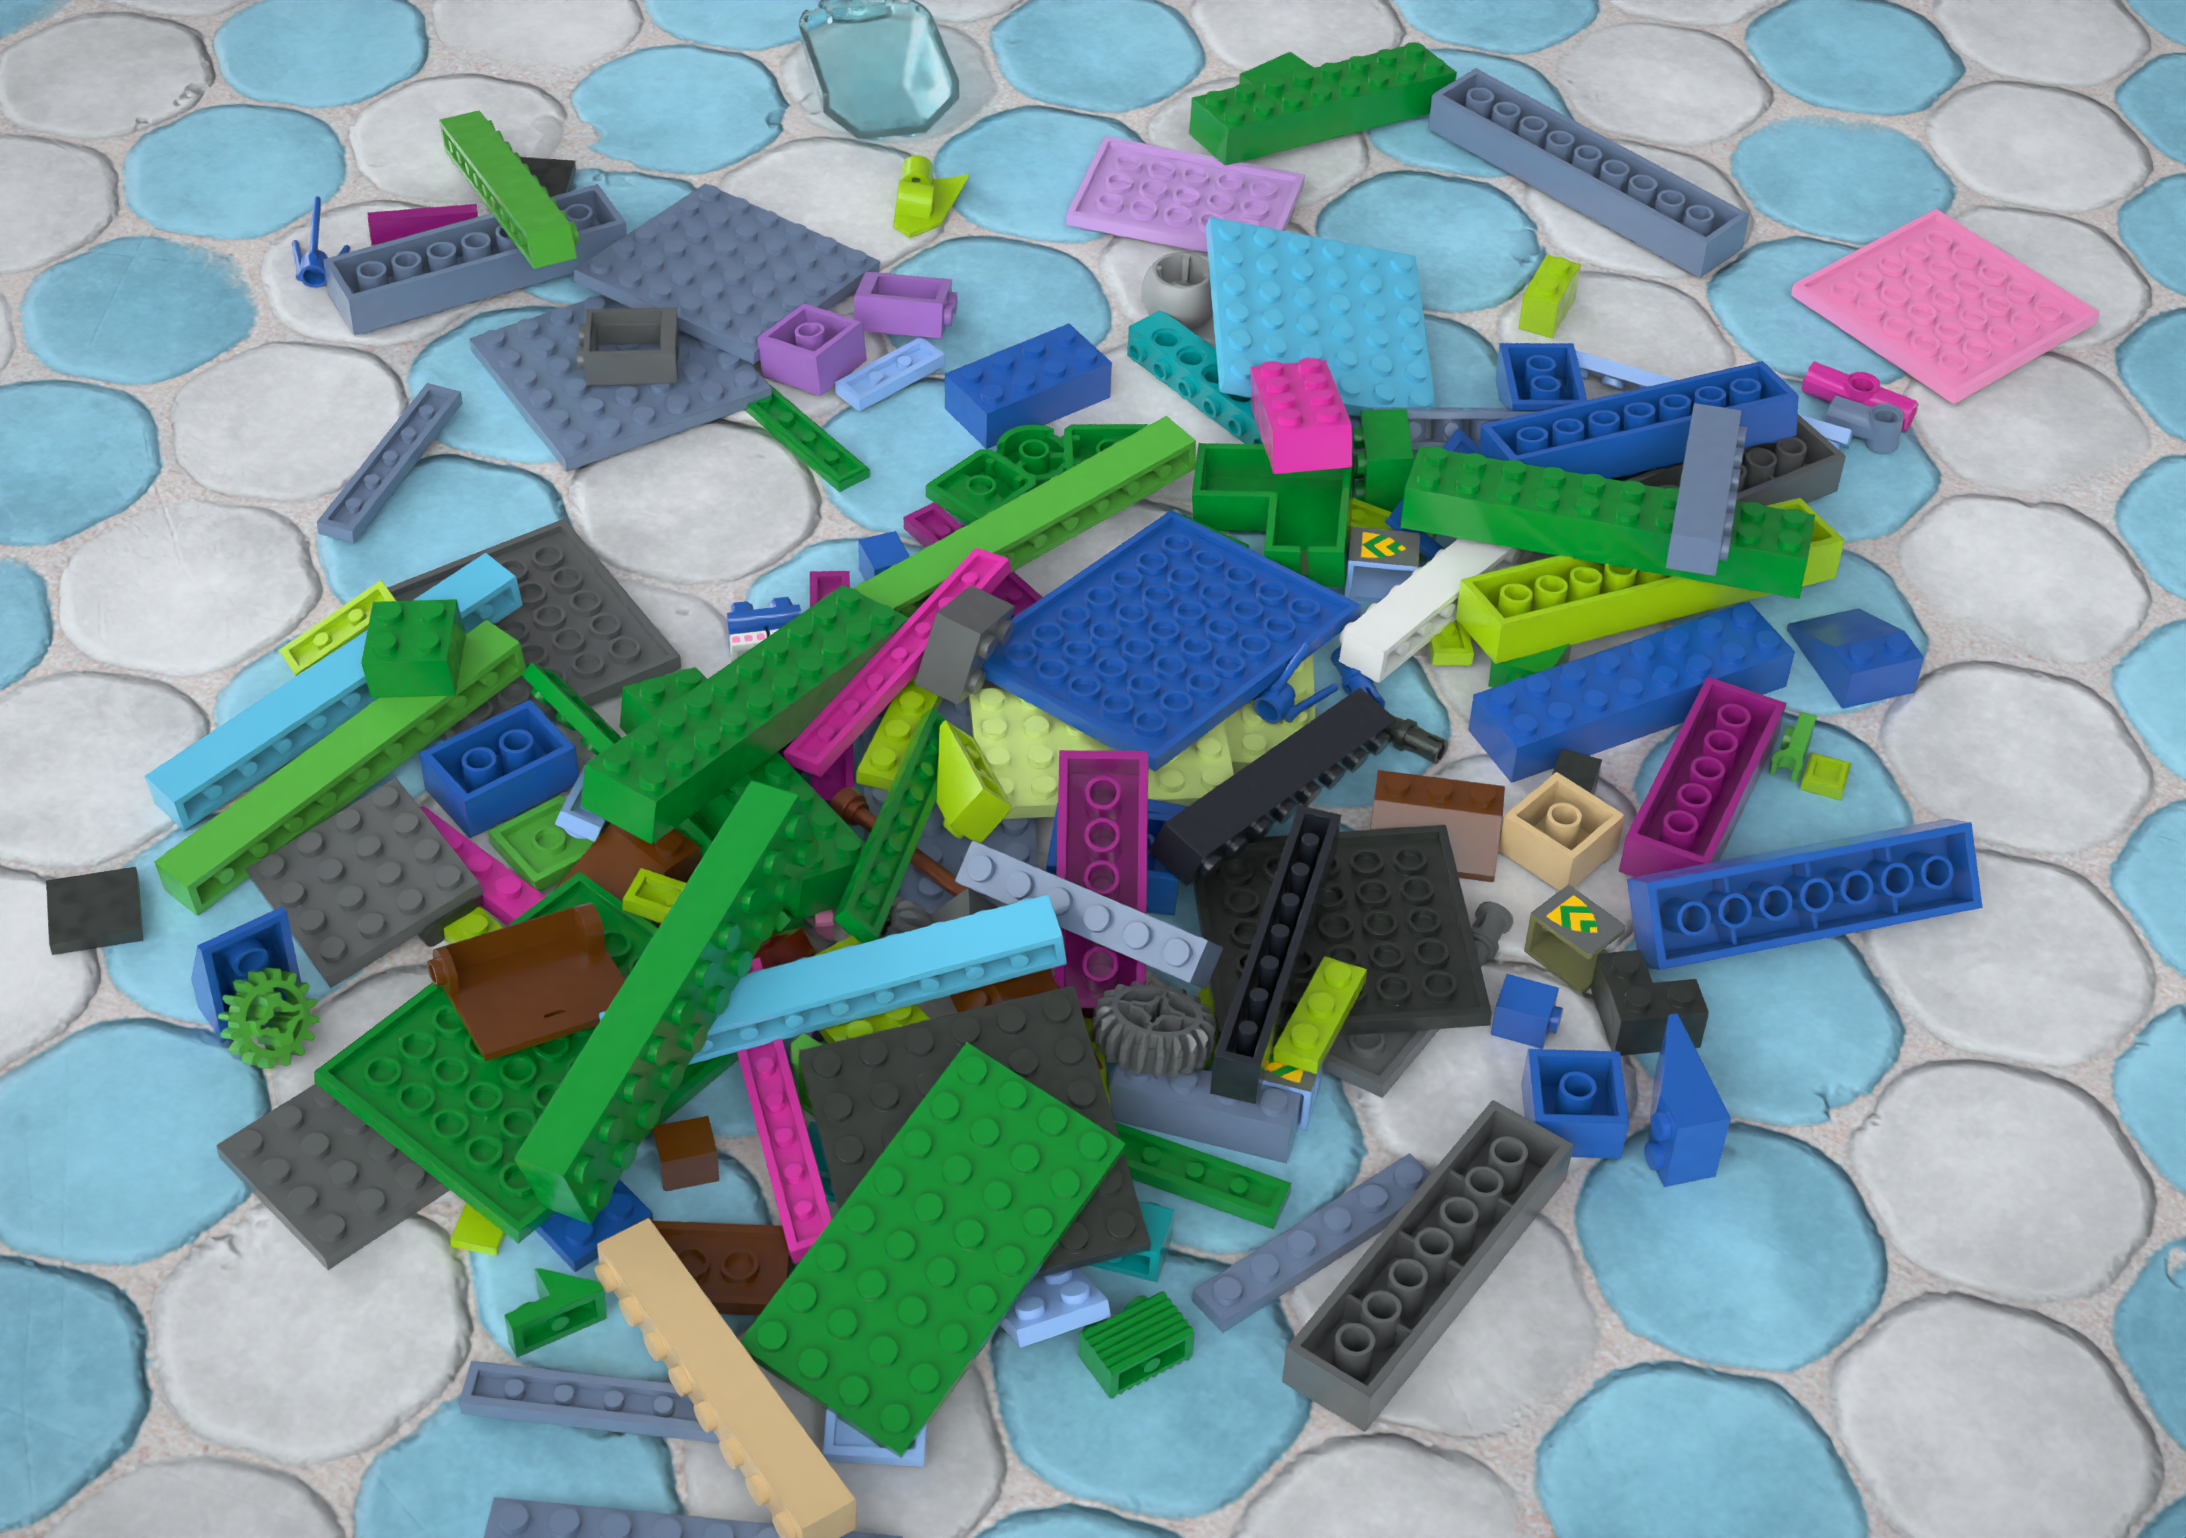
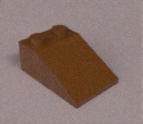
M611 823L555 889L580 871L623 902L625 894L641 868L687 883L701 861V849L675 828L651 845Z

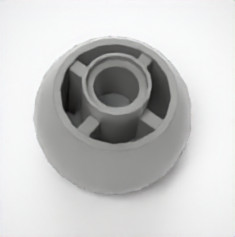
M1185 252L1170 253L1157 259L1147 270L1142 283V301L1148 315L1150 316L1158 311L1168 313L1189 330L1205 324L1213 316L1209 262L1198 255Z

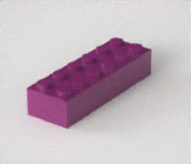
M1707 676L1626 835L1619 872L1637 877L1720 860L1778 739L1787 703Z
M1059 750L1057 876L1147 914L1148 751ZM1060 927L1067 964L1055 967V978L1061 988L1074 985L1083 1017L1093 1018L1094 1008L1097 1007L1098 999L1103 998L1105 991L1115 990L1116 986L1120 984L1130 987L1133 981L1146 985V964Z

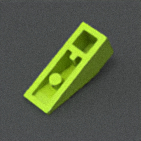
M945 720L940 725L936 803L945 818L942 823L952 835L959 839L966 836L970 840L981 844L1013 809V806L976 740Z

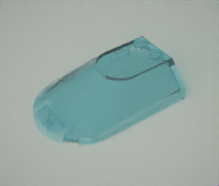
M819 0L818 8L813 11L806 9L802 13L799 20L800 40L823 113L858 140L875 141L882 137L898 135L901 137H911L917 133H926L959 99V79L931 12L918 1L909 0L906 3L899 0Z

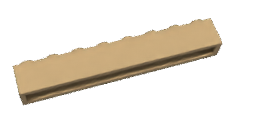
M647 1218L598 1243L599 1265L595 1266V1273L605 1292L610 1293L613 1291L619 1299L620 1310L626 1322L631 1327L638 1325L644 1334L645 1346L651 1357L656 1362L663 1360L668 1367L670 1381L678 1395L681 1397L688 1395L693 1402L694 1413L702 1429L706 1433L713 1431L720 1440V1450L727 1464L732 1469L739 1467L745 1475L746 1486L754 1502L758 1506L765 1504L772 1513V1522L779 1537L840 1538L856 1529V1499L652 1221Z

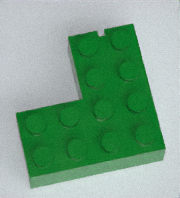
M1198 443L1191 495L1193 519L1221 531H1266L1264 557L1325 587H1345L1354 490V448L1352 446V467L1274 474L1264 444Z

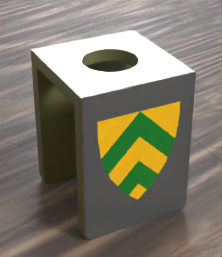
M1568 884L1531 912L1524 952L1579 993H1585L1591 988L1597 955L1609 953L1604 948L1623 935L1626 926Z

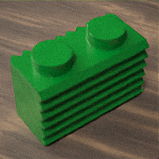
M1161 1291L1149 1298L1142 1295L1132 1299L1123 1311L1109 1318L1084 1326L1083 1330L1079 1332L1078 1356L1108 1397L1114 1399L1117 1394H1123L1125 1390H1131L1134 1385L1139 1386L1142 1381L1147 1382L1151 1377L1164 1373L1168 1368L1172 1369L1176 1364L1180 1365L1184 1360L1188 1361L1193 1354L1194 1330L1192 1326H1189L1187 1319L1183 1318L1182 1313L1178 1312L1176 1305L1172 1304L1171 1299L1167 1298L1165 1291Z

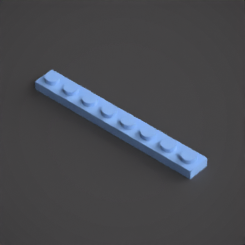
M1576 351L1582 379L1587 380L1589 374L1603 378L1601 384L1611 388L1622 390L1624 385L1640 389L1677 380ZM1800 415L1837 449L1840 447L1849 449L1853 438L1851 429Z

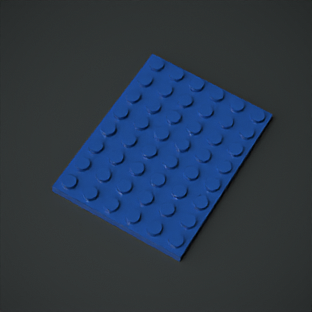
M1170 510L1012 618L1010 621L1014 623V628L1009 640L1005 645L999 644L994 649L992 655L985 660L982 671L986 672V680L1116 751H1148V767L1156 772L1276 682L1303 643L1309 642L1311 645L1309 651L1304 656L1303 660H1305L1341 633L1349 622H1355L1360 618L1361 604Z

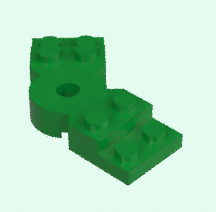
M1035 424L1018 426L1008 430L998 439L996 452L991 449H979L926 484V497L965 523L971 524L989 512L1018 498L1023 493L1031 491L1054 476L1060 475L1080 464L1083 460L1140 431L1148 424H1071L1064 429L1062 437L1054 435V429L1048 426Z

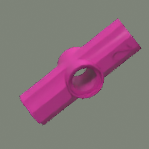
M1815 361L1809 367L1801 387L1804 393L1829 403L1837 395L1870 407L1878 404L1895 405L1904 413L1901 430L1907 432L1919 406L1916 400L1880 387L1877 377L1870 373L1854 372L1849 375Z

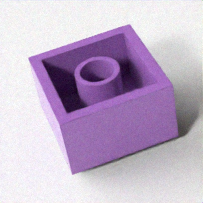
M804 303L757 338L763 377L820 396L832 388L836 381L849 375L867 361L861 321Z

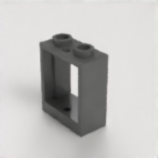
M677 307L586 309L585 324H579L580 347H577L578 370H585L586 385L678 383L680 337ZM611 344H660V350L598 351V346Z

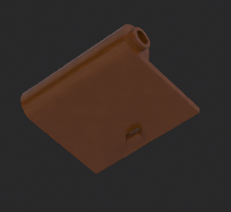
M591 902L433 950V959L427 962L432 983L435 987L442 986L485 1061L597 1026L600 1022L599 1013L607 1011L626 981L605 949L602 921L597 909Z

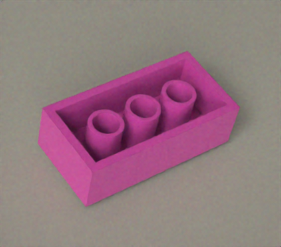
M1304 358L1298 363L1289 364L1268 361L1260 366L1250 367L1251 409L1274 474L1352 467V424L1326 360L1320 361L1316 358Z

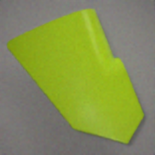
M921 155L908 157L902 166L893 227L908 238L941 226L969 180L970 174L951 178H933V164L928 158Z

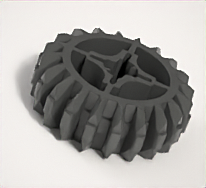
M1133 981L1130 987L1123 984L1117 985L1115 990L1105 991L1103 998L1098 999L1092 1018V1041L1096 1043V1051L1106 1055L1107 1062L1120 1063V1069L1123 1071L1132 1069L1137 1071L1138 1076L1147 1073L1152 1074L1156 1079L1159 1075L1176 1078L1178 1072L1184 1075H1191L1193 1069L1203 1068L1205 1060H1209L1216 1040V1018L1211 1015L1210 1007L1201 1004V998L1187 996L1185 989L1177 991L1171 989L1169 984L1158 986L1150 981L1148 985H1141Z

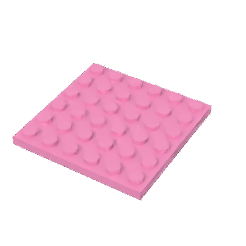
M1938 209L1932 210L1794 283L1791 296L1954 405L2097 324L2100 314L2092 306Z

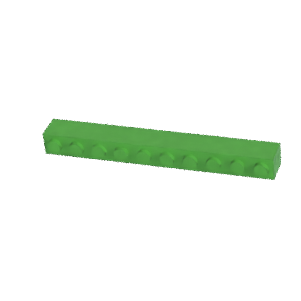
M480 110L439 119L445 152L532 268H540L576 259L575 245L579 244L580 240L575 223H570L565 211L559 210L555 198L550 199L546 187H541L537 176L530 174L528 165L521 163L519 154L517 152L513 153L510 143L508 141L505 142L501 132L495 130L492 120L488 121Z
M1165 416L1129 437L1114 443L1100 453L1083 460L1080 464L1060 475L1054 476L1031 491L1023 493L1018 498L989 512L971 524L958 529L951 535L925 547L902 562L894 564L889 569L858 584L853 589L878 603L892 607L895 611L910 618L976 547L1010 559L1011 572L1195 470L1196 440L1169 417Z
M485 620L476 628L466 633L456 696L378 698L371 702L362 711L338 726L329 735L305 750L296 759L272 774L263 783L155 860L154 863L164 890L195 915H200L249 878L245 870L247 867L333 816L520 677L526 670L520 642L488 620Z

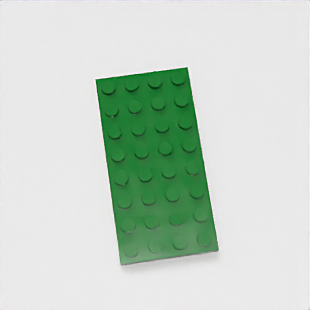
M966 1042L740 1340L741 1344L755 1363L823 1409H828L834 1413L838 1419L881 1448H887L902 1458L907 1450L911 1449L915 1444V1439L933 1419L1126 1150V1143Z

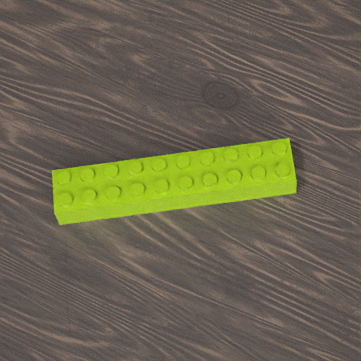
M1801 498L1767 505V507L1785 510L1798 509L1804 513L1815 515L1802 587L1835 579L1844 539ZM1560 555L1461 579L1455 619L1492 661L1498 664L1569 643L1570 645L1579 644L1772 594L1578 560Z

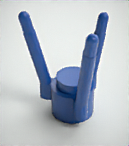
M315 196L313 202L309 251L302 257L299 242L297 240L292 241L297 269L296 280L302 281L305 285L313 288H319L327 284L323 259L328 257L325 252L318 250L321 198L319 196ZM345 245L338 255L348 253L350 246Z
M1309 642L1303 643L1276 682L1258 694L1253 700L1256 713L1266 722L1275 724L1283 718L1286 722L1291 723L1298 714L1338 690V685L1332 684L1294 705L1296 694L1293 687L1287 682L1311 647Z

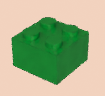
M1407 409L1360 410V426H1353L1352 430L1353 448L1358 449L1356 456H1354V479L1359 480L1354 481V498L1393 512L1404 498L1405 487L1414 463Z
M457 599L373 602L361 661L371 698L456 696L466 636Z

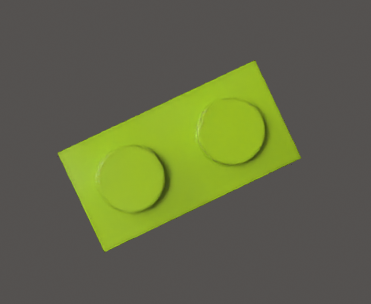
M1546 255L1523 294L1518 329L1553 339L1575 300L1581 264L1568 261L1563 257Z

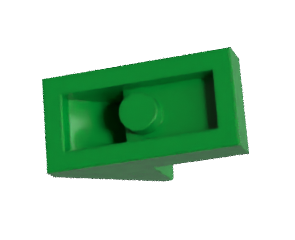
M535 1268L537 1291L540 1299L535 1302L524 1303L514 1311L504 1314L508 1342L516 1358L607 1319L604 1289L600 1282Z

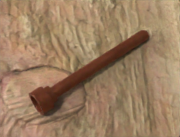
M845 787L840 790L833 798L830 807L847 825H860L871 833L877 817L869 811L866 798L852 787ZM916 847L910 861L912 866L953 897H956L968 888L955 882V875Z

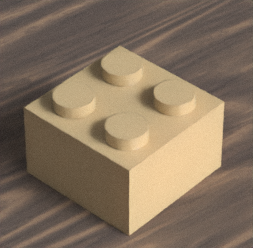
M1556 772L1504 815L1498 851L1559 891L1568 884L1575 888L1618 851L1625 815Z

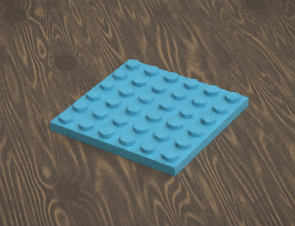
M1209 218L1206 225V238L1220 392L1251 397L1250 367L1260 366L1268 361L1289 364L1298 363L1304 358H1316L1320 361L1326 360L1348 415L1360 417V410H1371V407H1436L1416 256L1231 220Z

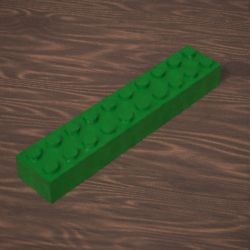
M1419 446L1405 487L1400 528L1556 556L1562 555L1578 560L1800 599L1815 515L1804 513L1798 509L1785 510L1767 507L1758 502L1745 503L1736 501L1727 561L1718 560L1716 575L1666 568L1679 493L1677 488L1664 489L1643 485L1637 481L1624 482L1607 479L1597 474L1584 475L1567 472L1557 467L1544 468L1527 465L1517 460L1504 461L1487 458L1478 453L1464 454L1447 451L1437 446Z
M844 585L840 586L587 762L584 767L581 807L649 844H654L796 739L902 627L909 617L895 611L888 605L878 603L860 594L859 591L853 588H848Z
M750 781L514 1159L543 1207L591 1225L599 1211L603 1210L610 1202L613 1188L623 1171L630 1168L633 1164L640 1143L648 1130H652L656 1126L660 1118L661 1109L671 1092L677 1090L681 1085L685 1069L694 1054L700 1052L704 1047L708 1031L718 1015L723 1014L727 1009L731 993L739 980L750 971L753 957L762 942L771 936L775 921L785 904H789L793 900L797 885L805 871L816 862L819 845L798 794L756 781Z

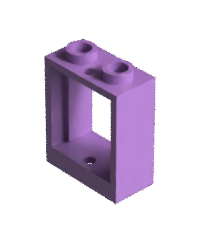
M866 271L855 293L854 319L862 322L863 332L941 339L946 326H952L953 314L957 312L958 292H952V279Z

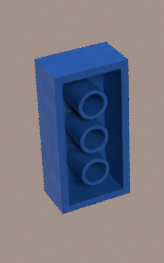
M1068 323L945 373V410L985 449L996 446L998 439L1012 428L1031 424L1046 425L1110 398L1112 362Z

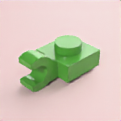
M1801 712L1795 727L1787 725L1780 747L1783 750L1773 754L1769 767L1770 775L1775 776L1777 769L1784 767L1793 772L1792 782H1797L1800 779L1817 716Z

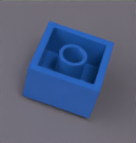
M1528 1049L1521 1082L1524 1117L1574 1144L1571 1157L1621 1159L1629 1127L1620 1051Z

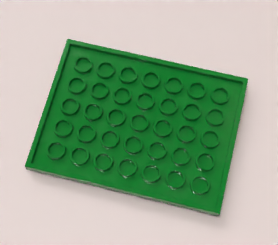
M580 871L506 926H512L591 902L597 909L602 921L605 949L625 980L658 930L657 927L643 917L624 911L623 902ZM431 983L315 1070L314 1079L315 1084L519 1244L556 1212L541 1205L514 1158L597 1026L485 1061L442 986L435 987ZM734 1052L689 1064L684 1071L681 1085L677 1090L671 1092L662 1107L656 1126L664 1123L738 1061V1053ZM653 1129L648 1130L644 1138H646L650 1133H652Z

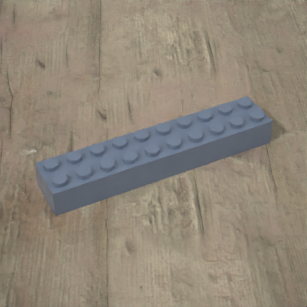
M1477 68L1432 94L1428 129L1492 163L1497 168L1521 179L1524 183L1530 184L1550 197L1572 207L1577 212L1594 219L1604 227L1612 229L1632 242L1654 252L1659 257L1685 269L1690 274L1701 278L1743 249L1749 213Z

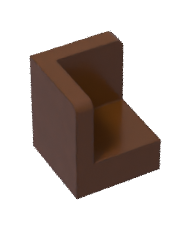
M709 1116L657 1125L653 1128L664 1191L719 1181L718 1154Z

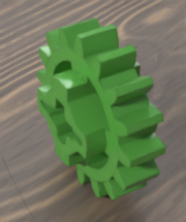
M265 967L264 972L250 970L248 971L249 982L237 979L233 982L237 991L235 996H223V1000L230 1005L229 1012L219 1013L218 1019L228 1021L229 1027L224 1029L220 1036L221 1038L234 1040L228 1051L230 1054L242 1055V1063L254 1066L258 1064V1067L273 1069L275 1064L288 1066L290 1065V1054L296 1056H303L305 1054L304 1048L301 1045L303 1040L314 1041L315 1036L308 1031L309 1024L319 1023L320 1018L310 1015L309 1009L318 1004L317 999L304 996L309 990L310 985L305 982H296V973L281 972L280 969ZM273 987L280 990L287 997V1000H282L281 993L274 992ZM256 1036L258 1044H264L265 1049L255 1044L250 1037Z

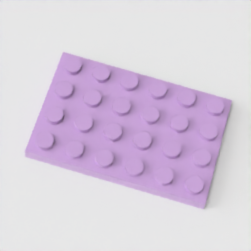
M1104 136L1066 213V225L1079 227L1083 230L1109 233L1118 237L1145 240L1153 244L1160 243L1181 247L1184 250L1208 253L1206 225L1210 217L1286 231L1304 187L1305 174L1244 162L1225 166L1216 157Z

